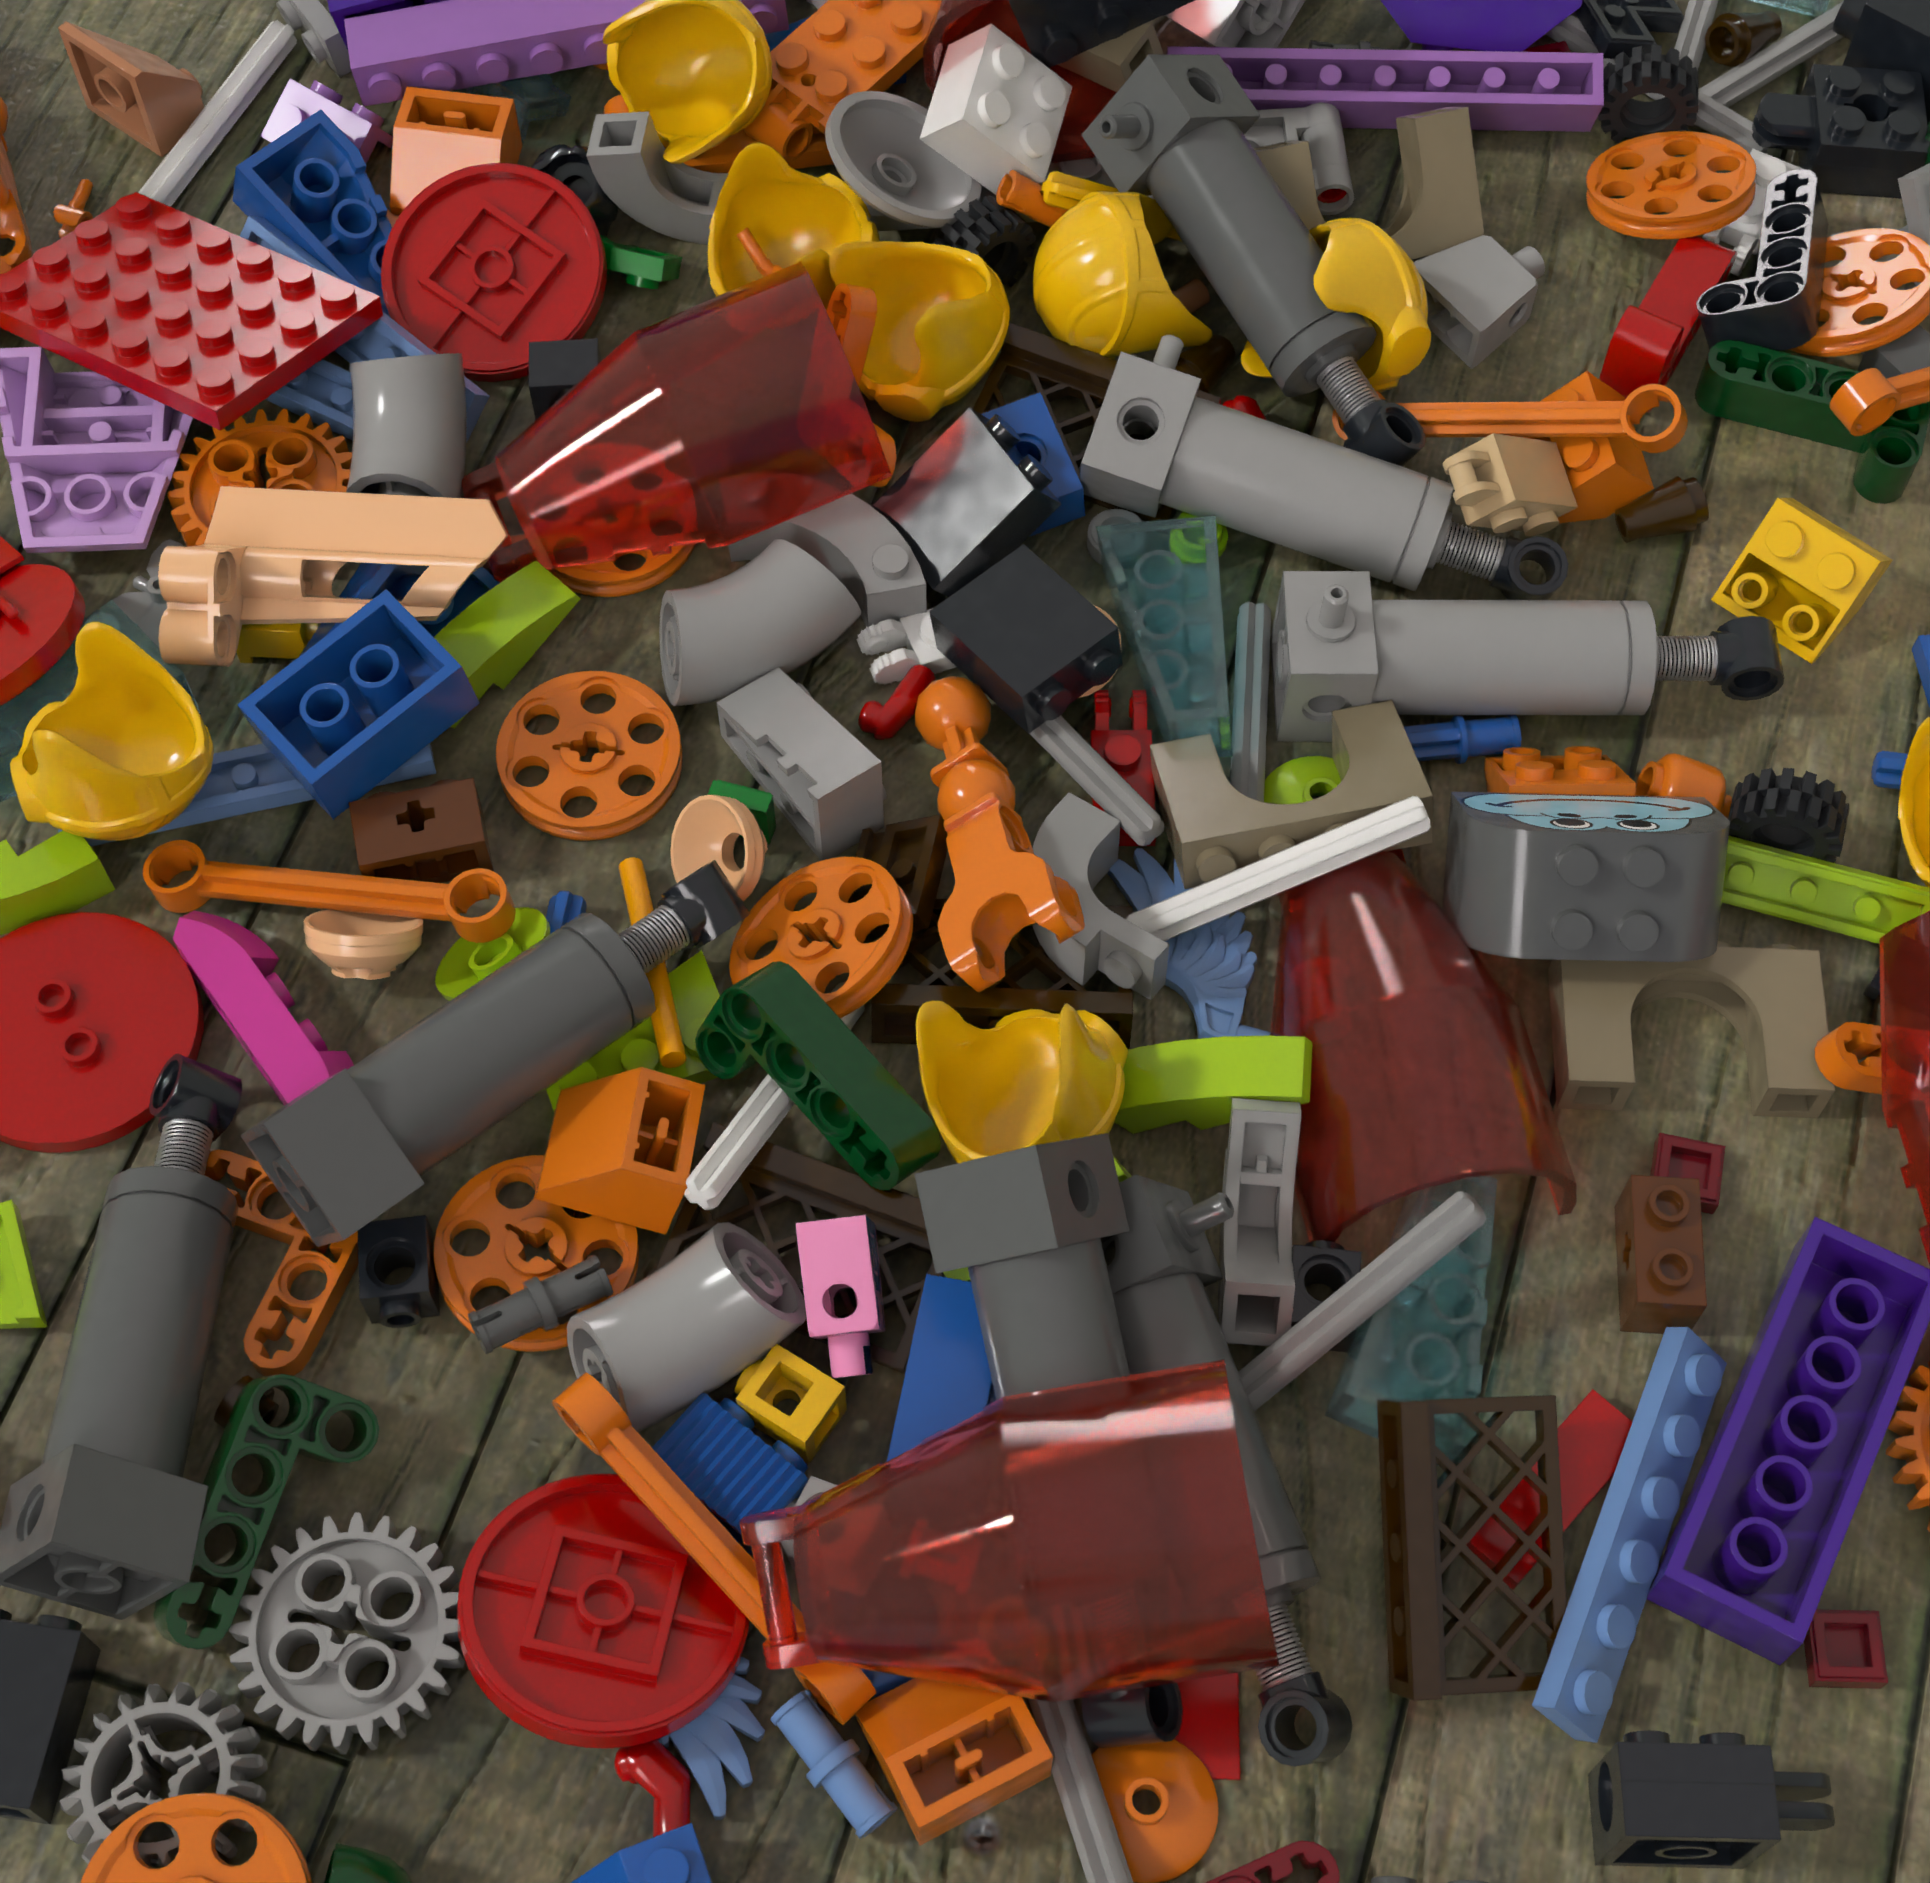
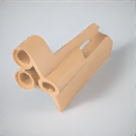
M221 486L204 544L188 547L167 546L161 554L158 571L159 588L164 601H167V609L164 611L159 625L158 639L161 658L167 664L230 667L236 656L242 624L343 623L373 600L340 598L333 595L332 584L339 569L347 562L429 566L413 584L404 599L398 602L417 621H436L451 604L453 597L464 582L478 568L484 566L508 537V534L490 499Z

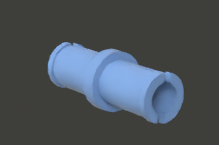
M808 1689L795 1695L773 1714L770 1719L772 1723L778 1726L810 1769L806 1778L815 1789L823 1786L856 1830V1835L859 1839L866 1837L877 1829L898 1809L894 1802L891 1803L857 1758L861 1753V1749L853 1739L845 1741L813 1700L812 1694Z

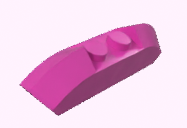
M192 911L179 917L173 941L181 957L186 962L196 982L283 1106L319 1082L354 1065L346 1051L328 1050L324 1040L308 1018L299 1024L295 1021L288 1011L289 1008L295 1005V1002L279 976L275 972L272 973L279 961V957L263 940L243 926L217 915Z

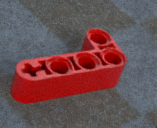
M1700 236L1680 238L1639 307L1629 305L1623 313L1611 338L1599 379L1623 395L1625 399L1635 389L1644 385L1660 384L1666 386L1702 325L1696 305L1699 296L1707 289L1726 282L1735 262L1737 252Z

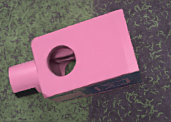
M866 1215L795 1223L809 1337L814 1339L828 1338L832 1378L873 1374L869 1333L885 1332L875 1223ZM844 1289H853L855 1292L856 1310L848 1317L838 1318L834 1310V1297Z

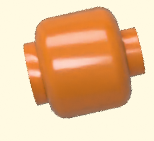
M1669 753L1657 762L1650 761L1647 763L1636 781L1635 796L1705 797L1726 818L1729 816L1732 797L1726 794V780L1722 771L1714 766L1681 754Z

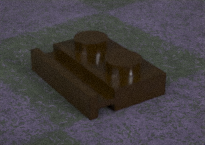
M941 814L887 824L885 832L874 833L871 828L862 829L855 856L880 864L892 875L910 901L913 912V931L929 929L948 850L946 843L948 834L945 831L944 819ZM872 884L863 885L855 890L850 896L848 903L862 899L869 892ZM889 924L877 926L870 932L873 938L882 937L887 931Z

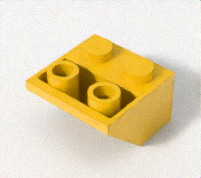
M1777 498L1711 600L1738 618L1758 616L1771 620L1776 627L1778 643L1813 664L1860 610L1893 560L1795 499Z

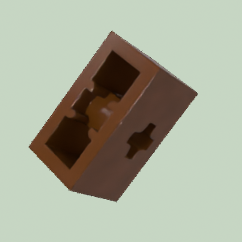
M474 778L463 780L444 779L428 787L397 793L389 791L379 792L369 796L367 799L349 802L358 866L362 876L443 883L452 881L462 872L471 869L483 868L494 871L483 809Z
M1631 1175L1615 1205L1620 1331L1664 1334L1666 1327H1689L1692 1330L1707 1307L1699 1179Z

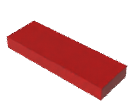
M1594 1389L1589 1392L1557 1428L1563 1533L1613 1477L1632 1424L1630 1419ZM1536 1462L1535 1465L1531 1468V1470H1532L1537 1476H1538V1462ZM1522 1479L1499 1508L1520 1529L1525 1531L1540 1513L1539 1494ZM1490 1517L1466 1546L1492 1570L1516 1540ZM1540 1535L1539 1538L1535 1541V1543L1542 1549V1540ZM1526 1552L1502 1581L1514 1590L1538 1562Z

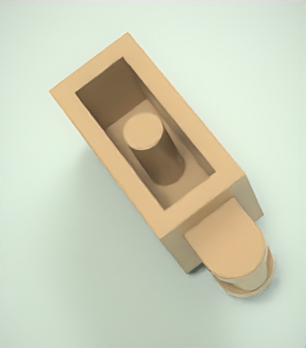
M1492 433L1446 458L1442 464L1445 473L1450 475L1455 490L1453 498L1455 504L1460 505L1467 526L1492 528L1494 533H1503L1511 530L1524 531L1525 536H1535L1559 525L1558 517L1578 507L1556 442Z

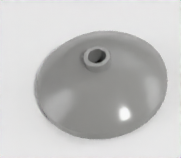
M880 91L857 92L841 99L826 123L825 138L827 148L841 178L869 206L905 224L920 227H942L946 223L953 225L957 221L954 214L962 208L965 212H968L969 202L975 199L979 200L982 185L920 140L928 109L906 98Z

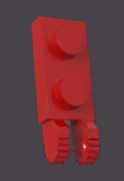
M1098 690L1094 692L1093 697L1094 730H1091L1090 746L1155 810L1154 778L1150 755L1152 730H1147L1146 690H1132L1131 692L1132 695L1129 698V717L1131 718L1132 730H1109L1111 698L1108 696V690ZM1091 797L1092 805L1095 806V807H1097V808H1099L1100 810L1106 812V811ZM1120 827L1119 846H1141ZM1156 838L1147 846H1155Z

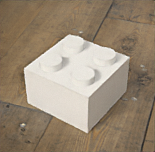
M991 23L948 45L920 140L995 195L1002 178L1006 173L1009 174L1010 170H1015L1031 180L1041 183L1045 181L1073 86Z

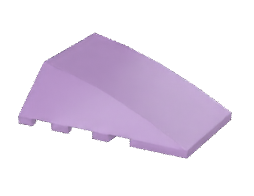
M42 347L0 348V422L3 432L2 443L5 457L9 462L12 477L10 484L22 544L26 553L146 549L193 417L94 371L55 373Z

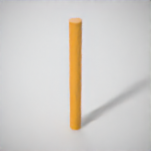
M636 857L626 858L619 864V872L631 926L654 911L644 864L641 859ZM664 960L663 963L657 965L649 973L646 972V976L655 998L656 1010L651 1016L660 1062L666 1068H676L684 1064L687 1057Z

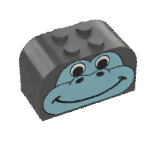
M1451 792L1442 915L1459 942L1472 949L1504 957L1683 962L1707 958L1717 951L1730 821L1705 797Z

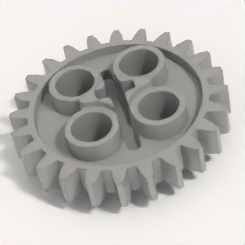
M358 1512L354 1513L348 1532H340L332 1518L328 1516L324 1517L322 1538L313 1541L310 1535L300 1527L296 1529V1540L299 1549L293 1554L276 1545L270 1548L272 1556L278 1564L273 1573L253 1568L251 1576L260 1586L261 1591L258 1596L243 1595L239 1603L241 1609L250 1615L251 1619L250 1621L231 1625L229 1628V1632L237 1641L249 1644V1646L232 1654L230 1662L238 1671H252L238 1684V1687L247 1698L263 1695L256 1704L254 1711L264 1722L280 1715L276 1731L284 1739L289 1740L304 1726L303 1743L310 1750L316 1751L323 1743L327 1733H330L334 1748L340 1754H347L353 1734L360 1733L362 1739L372 1751L378 1748L380 1727L388 1724L393 1732L402 1739L407 1736L403 1715L411 1710L418 1716L428 1720L432 1717V1714L423 1699L425 1695L432 1691L440 1695L449 1696L452 1692L440 1673L442 1668H463L465 1664L461 1654L449 1646L452 1642L460 1641L457 1619H451V1617L457 1615L459 1592H448L460 1579L453 1566L436 1569L444 1557L436 1543L430 1544L418 1551L422 1537L417 1528L410 1526L395 1539L396 1526L389 1516L384 1515L372 1533L369 1532L367 1522L362 1514ZM332 1575L345 1577L344 1587L335 1598L325 1602L313 1600L314 1590L323 1579ZM400 1592L414 1595L410 1609L402 1617L393 1620L380 1617L383 1604L392 1595ZM300 1612L312 1615L315 1619L325 1624L333 1625V1627L343 1630H352L356 1621L359 1620L370 1636L391 1641L409 1640L411 1641V1647L407 1651L391 1649L378 1640L357 1633H350L343 1644L335 1632L326 1625L309 1622L291 1623L290 1618L294 1613ZM306 1644L320 1645L319 1656L310 1668L301 1672L288 1671L289 1659L295 1650ZM376 1661L389 1664L388 1675L377 1688L371 1690H359L356 1688L357 1676L366 1665Z

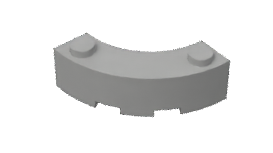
M746 469L716 473L721 517L731 562L753 560L775 539H784L813 556L841 581L857 601L866 627L872 624L876 625L880 621L887 619L900 621L899 618L927 612L926 582L913 551L899 531L865 501L830 483L789 472Z

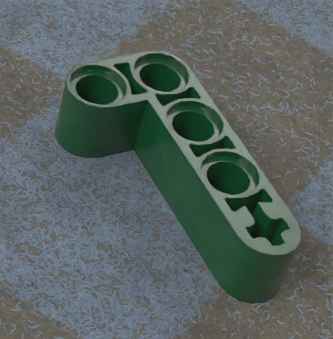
M1734 340L1721 341L1712 346L1695 389V400L1698 406L1711 415L1858 452L1853 485L1863 498L1881 504L1895 502L1902 496L1922 455L1930 419V402L1895 411L1887 421L1875 430L1862 436H1853L1830 410L1829 405L1837 390L1860 371Z
M780 961L772 962L727 988L720 995L699 1028L695 1038L696 1050L699 1059L709 1072L721 1079H731L758 1062L871 1187L879 1190H890L939 1155L941 1137L932 1119L805 979L789 964Z
M285 1374L256 1378L243 1387L235 1401L203 1482L204 1485L208 1486L191 1569V1573L194 1569L200 1574L222 1577L224 1579L220 1588L204 1585V1582L189 1580V1583L157 1600L153 1616L156 1628L163 1638L173 1644L192 1649H203L213 1646L224 1638L236 1614L297 1454L328 1463H351L363 1459L371 1453L378 1441L379 1435L377 1416L368 1405L355 1398ZM271 1387H276L284 1392L289 1402L288 1415L284 1422L277 1427H271L266 1424L259 1412L260 1399L264 1392ZM338 1411L343 1412L350 1418L354 1428L353 1439L342 1451H337L331 1447L325 1434L327 1422ZM249 1454L255 1457L261 1464L263 1477L258 1489L245 1496L238 1492L233 1485L232 1471L236 1462ZM225 1523L235 1533L236 1547L228 1560L216 1565L205 1554V1538L212 1528L218 1524ZM199 1599L198 1607L208 1612L207 1619L203 1625L191 1624L187 1629V1621L178 1617L179 1608L182 1603L195 1604Z

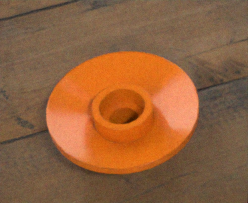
M1174 1739L1159 1743L1110 1748L1099 1747L1091 1756L1133 1882L1165 1883L1187 1873L1207 1852L1215 1835L1218 1822L1217 1793L1213 1780L1204 1764L1190 1749ZM1140 1790L1154 1792L1160 1800L1159 1810L1150 1815L1141 1814L1133 1806L1132 1797Z

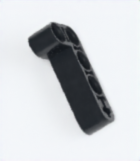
M1796 169L1784 172L1768 184L1765 195L1756 277L1724 282L1707 289L1699 296L1696 305L1709 350L1718 342L1734 340L1782 351L1799 347L1816 335L1819 327L1828 221L1817 177L1811 170Z

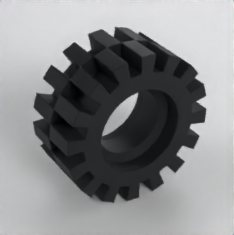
M1652 45L1651 53L1643 54L1642 46L1632 48L1631 58H1628L1622 52L1615 56V65L1608 62L1604 67V106L1598 115L1604 133L1611 131V139L1619 143L1624 137H1627V140L1652 133L1688 131V125L1694 126L1698 113L1699 81L1697 68H1692V60L1687 55L1679 60V50L1670 48L1668 53L1663 55L1661 54L1662 45ZM1645 93H1656L1665 96L1659 100L1646 102L1632 99L1637 95Z
M984 196L982 203L975 199L969 202L968 212L961 208L954 214L957 221L952 226L946 223L941 229L945 236L943 238H935L933 244L955 247L979 255L998 275L1003 286L1008 284L1012 287L1017 281L1014 277L1016 272L1024 273L1029 265L1024 261V258L1033 256L1035 248L1031 244L1036 242L1035 234L1032 232L1033 229L1015 211L999 205L992 196Z
M1772 768L1761 770L1760 778L1751 773L1744 777L1743 783L1738 782L1733 793L1728 817L1730 821L1729 836L1836 863V857H1840L1849 815V803H1846V795L1842 790L1834 792V783L1826 779L1818 784L1816 783L1817 774L1808 771L1805 772L1803 778L1794 776L1795 769L1783 768L1782 775L1776 776Z

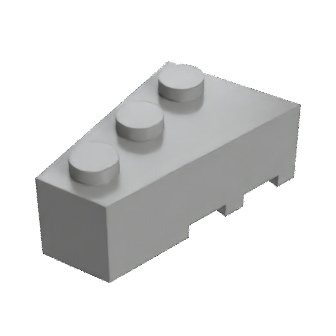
M777 667L717 702L721 737L764 791L773 795L776 806L820 861L834 858L859 843L862 829L871 828L875 833L884 827L883 800L887 798V794L882 782V761L821 707L801 683H795Z

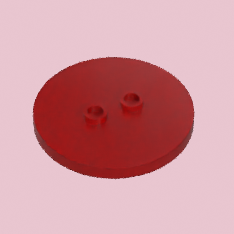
M487 163L462 168L427 186L413 198L396 220L385 245L381 267L382 291L390 317L436 354H462L464 376L469 380L481 382L507 381L528 376L529 342L582 339L599 311L607 277L606 254L603 241L590 212L580 198L561 181L535 168L511 163Z
M44 564L19 565L0 574V594L19 610V616L16 619L8 618L0 610V706L22 693L47 673L72 645L82 626L85 616V600L72 578L58 567Z
M99 912L66 913L47 917L15 929L0 938L1 1142L37 1152L63 1153L81 1151L110 1143L128 1135L154 1117L150 1113L149 1104L159 1073L166 1062L177 1053L197 1060L204 1030V1013L198 986L186 962L169 941L144 924L129 918Z
M603 1473L574 1476L548 1483L528 1492L502 1510L484 1529L469 1553L460 1580L457 1606L458 1635L466 1664L486 1697L501 1712L515 1723L549 1740L571 1746L601 1749L629 1747L659 1739L684 1727L701 1715L721 1695L732 1679L743 1654L750 1622L618 1474Z

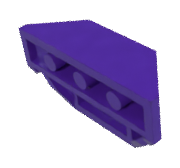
M1380 0L1411 43L1422 44L1421 50L1453 51V48H1461L1474 51L1522 52L1579 9L1582 4V0Z

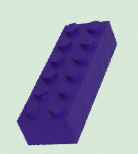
M1814 1217L1793 1248L1652 1581L1647 1600L1779 1666L1803 1644L1929 1324L1930 1269L1820 1218Z

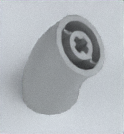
M462 354L418 355L351 363L353 446L346 492L461 498L465 473L467 424Z
M775 539L761 554L727 576L694 587L666 590L660 610L659 637L662 676L670 704L682 706L721 700L777 667L786 675L793 672L832 645L860 617L861 610L857 601L830 570L806 551L784 539Z
M717 1223L694 1244L648 1277L600 1304L571 1316L567 1324V1344L572 1366L577 1379L587 1372L600 1382L622 1407L632 1426L637 1432H640L690 1406L700 1394L706 1393L708 1395L767 1354L774 1346L781 1343L804 1323L806 1319L805 1300L793 1277L781 1261L762 1242L746 1230L731 1223Z

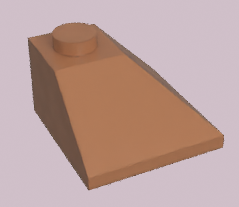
M65 22L58 27L87 108L160 157L171 151L204 109L201 99L203 91L197 79L186 69L180 68L178 70L154 54L72 23Z

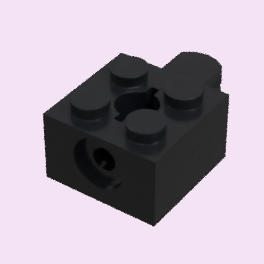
M1813 64L1801 95L1767 93L1761 99L1757 114L1753 119L1752 137L1763 148L1798 150L1799 167L1811 170L1816 174L1819 189L1822 193L1902 199L1898 178L1925 166L1929 153L1927 149L1930 141L1926 140L1928 124L1921 72Z
M1662 1731L1630 1732L1623 1736L1624 1742H1617L1588 1774L1595 1865L1744 1869L1781 1840L1780 1830L1817 1831L1832 1827L1835 1824L1834 1810L1831 1805L1819 1802H1801L1831 1795L1830 1776L1817 1772L1774 1771L1771 1745H1746L1745 1736L1738 1733L1720 1732L1705 1734L1699 1737L1698 1744L1670 1743V1735Z

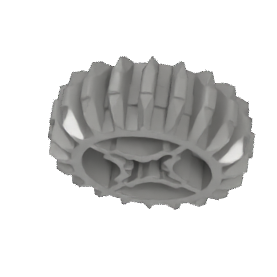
M178 1682L169 1700L165 1690L159 1684H148L144 1705L139 1706L129 1694L119 1695L118 1708L122 1715L114 1721L103 1713L94 1714L93 1723L102 1733L95 1742L87 1738L74 1740V1749L86 1758L84 1765H72L62 1769L63 1779L70 1785L80 1789L59 1800L62 1811L69 1816H78L67 1828V1835L76 1844L88 1843L82 1855L83 1860L89 1864L101 1843L124 1820L148 1805L162 1800L157 1796L162 1790L159 1780L162 1775L156 1762L173 1775L168 1780V1786L171 1791L168 1794L169 1798L178 1795L202 1793L205 1788L217 1781L216 1773L220 1771L216 1793L235 1796L255 1805L266 1801V1791L255 1783L247 1782L266 1772L268 1766L267 1761L261 1755L249 1754L256 1748L261 1739L253 1727L240 1728L245 1714L235 1704L221 1709L222 1697L212 1689H206L196 1699L194 1688L186 1682ZM173 1730H190L205 1734L213 1741L197 1750L190 1745L176 1752H168L158 1742L156 1735ZM132 1754L133 1764L131 1772L126 1780L112 1789L121 1765ZM232 1819L226 1822L218 1831L215 1839L216 1850L228 1859L235 1857L238 1849L227 1837L235 1827L242 1832L250 1833L254 1831V1828L247 1821ZM167 1823L165 1824L171 1828L174 1835L173 1838L151 1843L138 1842V1851L141 1859L153 1868L168 1866L175 1859L179 1851L180 1841L178 1834Z

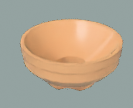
M720 795L699 796L690 801L681 811L672 833L670 854L676 883L707 863L716 860L744 902L753 892L763 873L765 853L768 850L766 838L754 815L737 799ZM739 835L744 838L745 861L742 869L737 866L733 854L734 844Z
M321 910L305 918V941L312 953L332 968V974L335 976L366 980L390 977V972L396 970L398 964L409 959L420 947L424 921L419 918Z

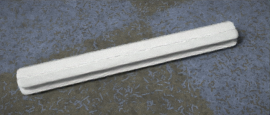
M276 20L268 25L138 193L170 207L173 205L296 45L297 39L294 36V29L289 24L284 25Z
M1411 796L1129 914L1126 920L1163 941H1167L1424 834L1431 828L1430 819L1418 796Z
M845 982L836 985L832 992L842 987ZM862 1005L852 1013L841 1018L849 1029L853 1027L865 1011V1006ZM767 1074L686 1179L687 1189L685 1190V1196L690 1203H698L704 1210H711L717 1207L795 1104L769 1074Z

